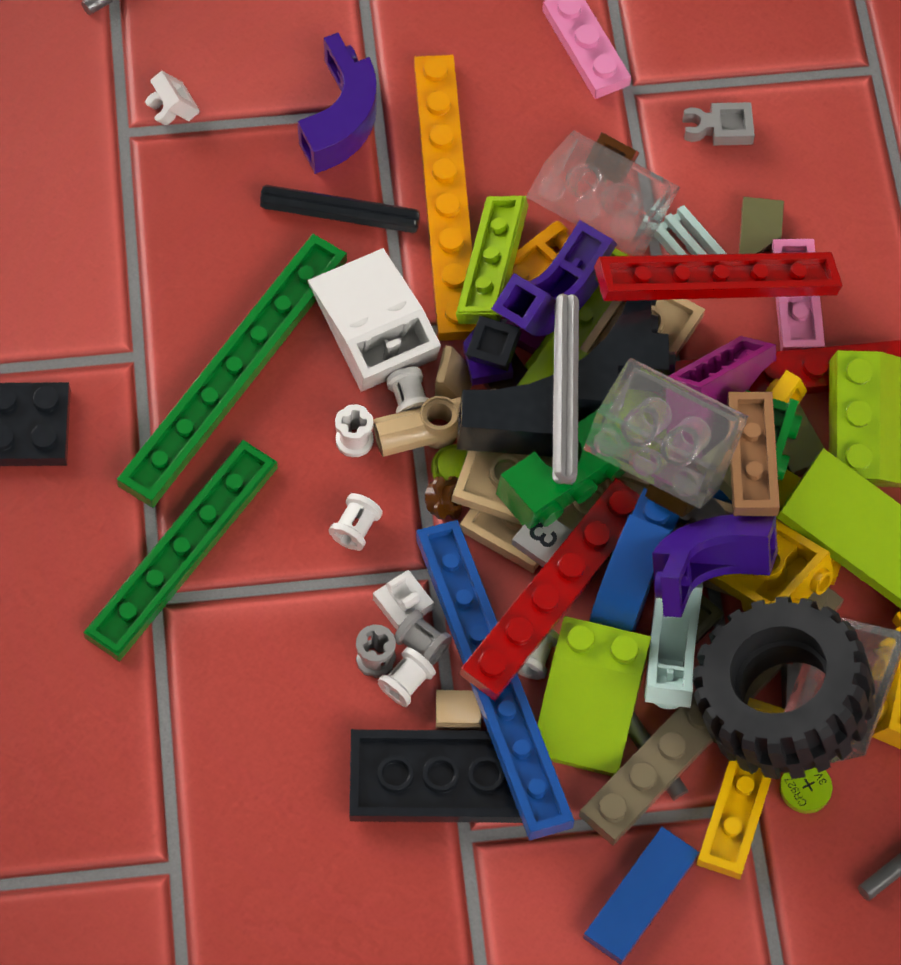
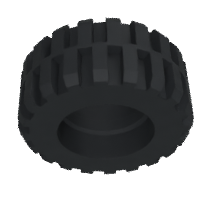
M776 597V603L765 604L764 599L751 603L752 609L743 613L738 609L728 615L729 623L724 627L718 624L710 632L711 644H703L697 655L700 666H696L693 670V684L696 689L694 696L698 709L713 742L717 743L720 752L729 761L737 760L741 769L753 774L760 768L765 778L779 779L781 773H789L791 779L803 778L806 776L805 771L816 768L818 773L831 768L829 763L831 759L837 756L840 760H843L853 751L850 742L852 740L857 742L862 740L868 730L865 720L873 718L875 709L873 695L876 692L863 644L859 641L856 630L848 621H841L839 613L828 606H824L820 611L816 601L801 598L799 603H792L791 597ZM792 662L804 663L814 666L826 674L817 694L806 704L795 710L784 713H766L755 710L744 703L745 695L752 682L761 673L776 665Z

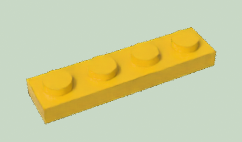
M750 697L747 703L749 707L766 713L790 711ZM737 760L729 761L696 863L697 866L740 880L772 779L765 778L760 768H758L756 773L751 774L741 769Z

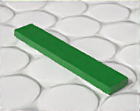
M242 440L83 632L85 639L120 662L278 469L277 461Z

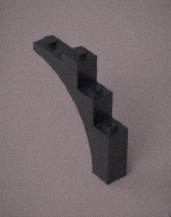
M657 300L626 301L621 316L607 337L588 355L579 360L578 422L601 407L613 419L616 408L623 409L625 390L662 393L666 377L675 373L676 353L675 351H669V334L658 333V315L651 314V305L655 306ZM554 375L530 384L502 389L462 390L458 411L457 450L530 455L536 452L538 456L553 457Z

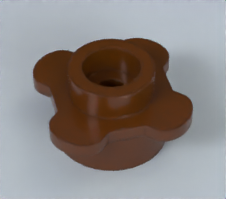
M442 476L436 477L426 488V507L438 519H445L447 515H450L452 519H457L461 515L462 505L451 502L458 481L456 476H450L448 480H445Z

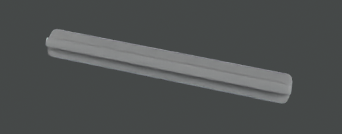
M560 294L556 297L554 320L552 479L557 484L565 483L568 485L575 483L578 475L579 299L574 294Z

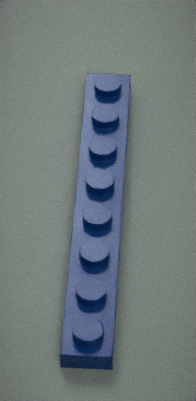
M458 520L416 530V541L464 665L498 622ZM518 674L515 675L495 701L471 684L529 841L572 829L574 825L573 815Z

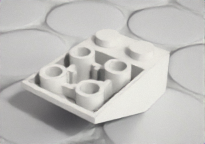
M384 248L308 280V284L360 392L387 381V377L398 369L411 366L420 367L437 359L441 344L422 306Z

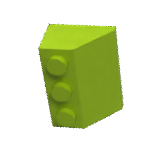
M837 350L829 360V452L876 487L901 488V357L877 351Z

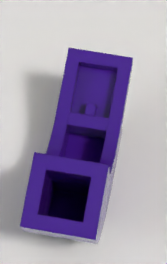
M339 33L324 37V59L341 90V94L337 101L326 110L298 121L299 145L315 174L339 165L355 154L369 137L376 118V75L370 57L358 61L351 45L345 46Z
M579 220L550 266L541 275L530 281L514 273L491 309L533 336H544L554 332L556 297L560 294L576 295L579 299L580 310L599 285L598 281L595 280L597 276L594 268L598 257L610 256L617 243L610 237Z
M733 514L711 517L683 526L661 540L652 552L655 596L662 599L663 616L681 618L693 589L708 579L728 574L770 575L778 553L776 516H733Z

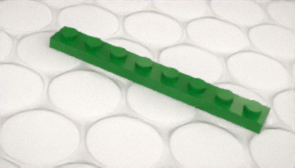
M315 234L309 237L117 478L119 488L154 508L316 302L308 280L345 265L347 262L346 252Z

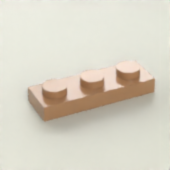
M728 392L727 412L733 516H778L780 504L772 392Z

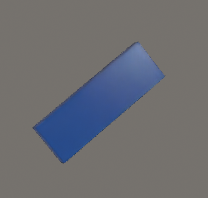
M661 827L588 927L583 939L621 965L694 864L700 852L664 827Z

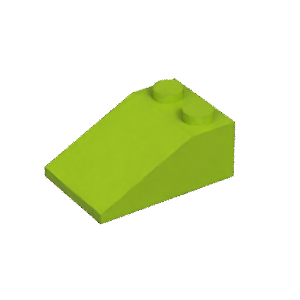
M564 616L537 724L552 762L612 777L620 769L648 657L651 636Z

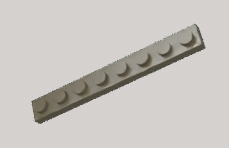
M830 588L821 595L813 593L808 598L817 602L820 611L824 606L837 611L844 601L842 597ZM787 663L776 665L761 673L748 688L744 703L747 705L749 697L754 699L781 670V667ZM694 693L692 694L691 707H679L580 810L579 817L612 846L713 742L698 709Z

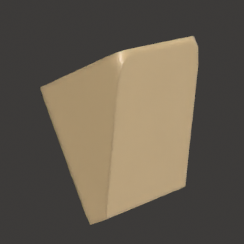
M446 345V348H443L436 377L435 396L455 399L461 397L462 390H471L472 384L465 359L452 346Z
M436 690V730L481 731V711L472 690Z

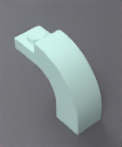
M703 582L697 585L691 592L681 618L664 617L662 599L655 596L645 680V702L654 703L663 709L691 707L694 654Z

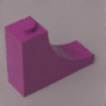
M739 336L666 377L667 470L686 455L700 462L702 458L729 436L728 392H746V390H749L761 372L776 361V344Z

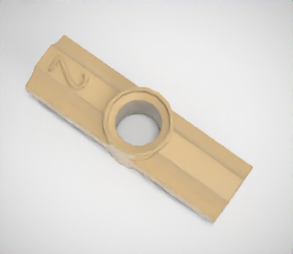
M434 396L427 399L422 407L373 419L375 438L382 457L424 446L441 449L452 445L457 438L458 411L461 397L450 399L444 396ZM435 419H442L448 422V424L436 426L430 422Z

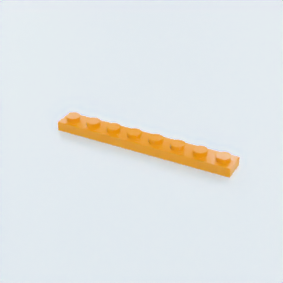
M454 55L414 57V70L438 340H466L477 324H459L456 317L458 303L472 254V242Z

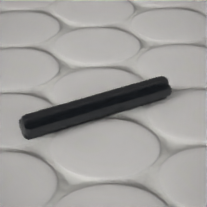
M264 185L260 194V206L263 209L409 233L417 232L420 222V211L413 208L272 185Z

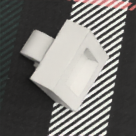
M162 70L150 80L156 92L147 97L146 105L156 110L163 104L161 112L154 117L157 122L168 125L175 119L176 115L190 121L200 112L182 81Z
M409 570L373 592V601L396 630L413 611L419 610L424 616L434 609L433 600Z

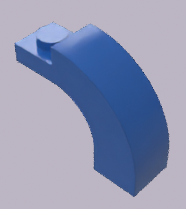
M643 488L632 514H629L596 596L589 622L635 633L642 618L646 600L654 580L652 552L661 540L675 530L680 516L647 499L645 495L648 489Z

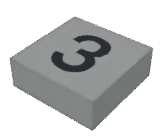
M558 520L547 527H544L539 522L530 530L524 524L512 539L511 545L543 567L572 530Z

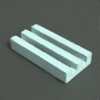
M685 205L679 207L676 214L670 213L664 217L663 222L657 221L651 226V233L670 255H688L669 234L668 231L670 229L684 243L685 248L691 255L707 253L727 254Z

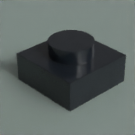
M480 316L466 352L468 360L508 371L522 334L520 327Z

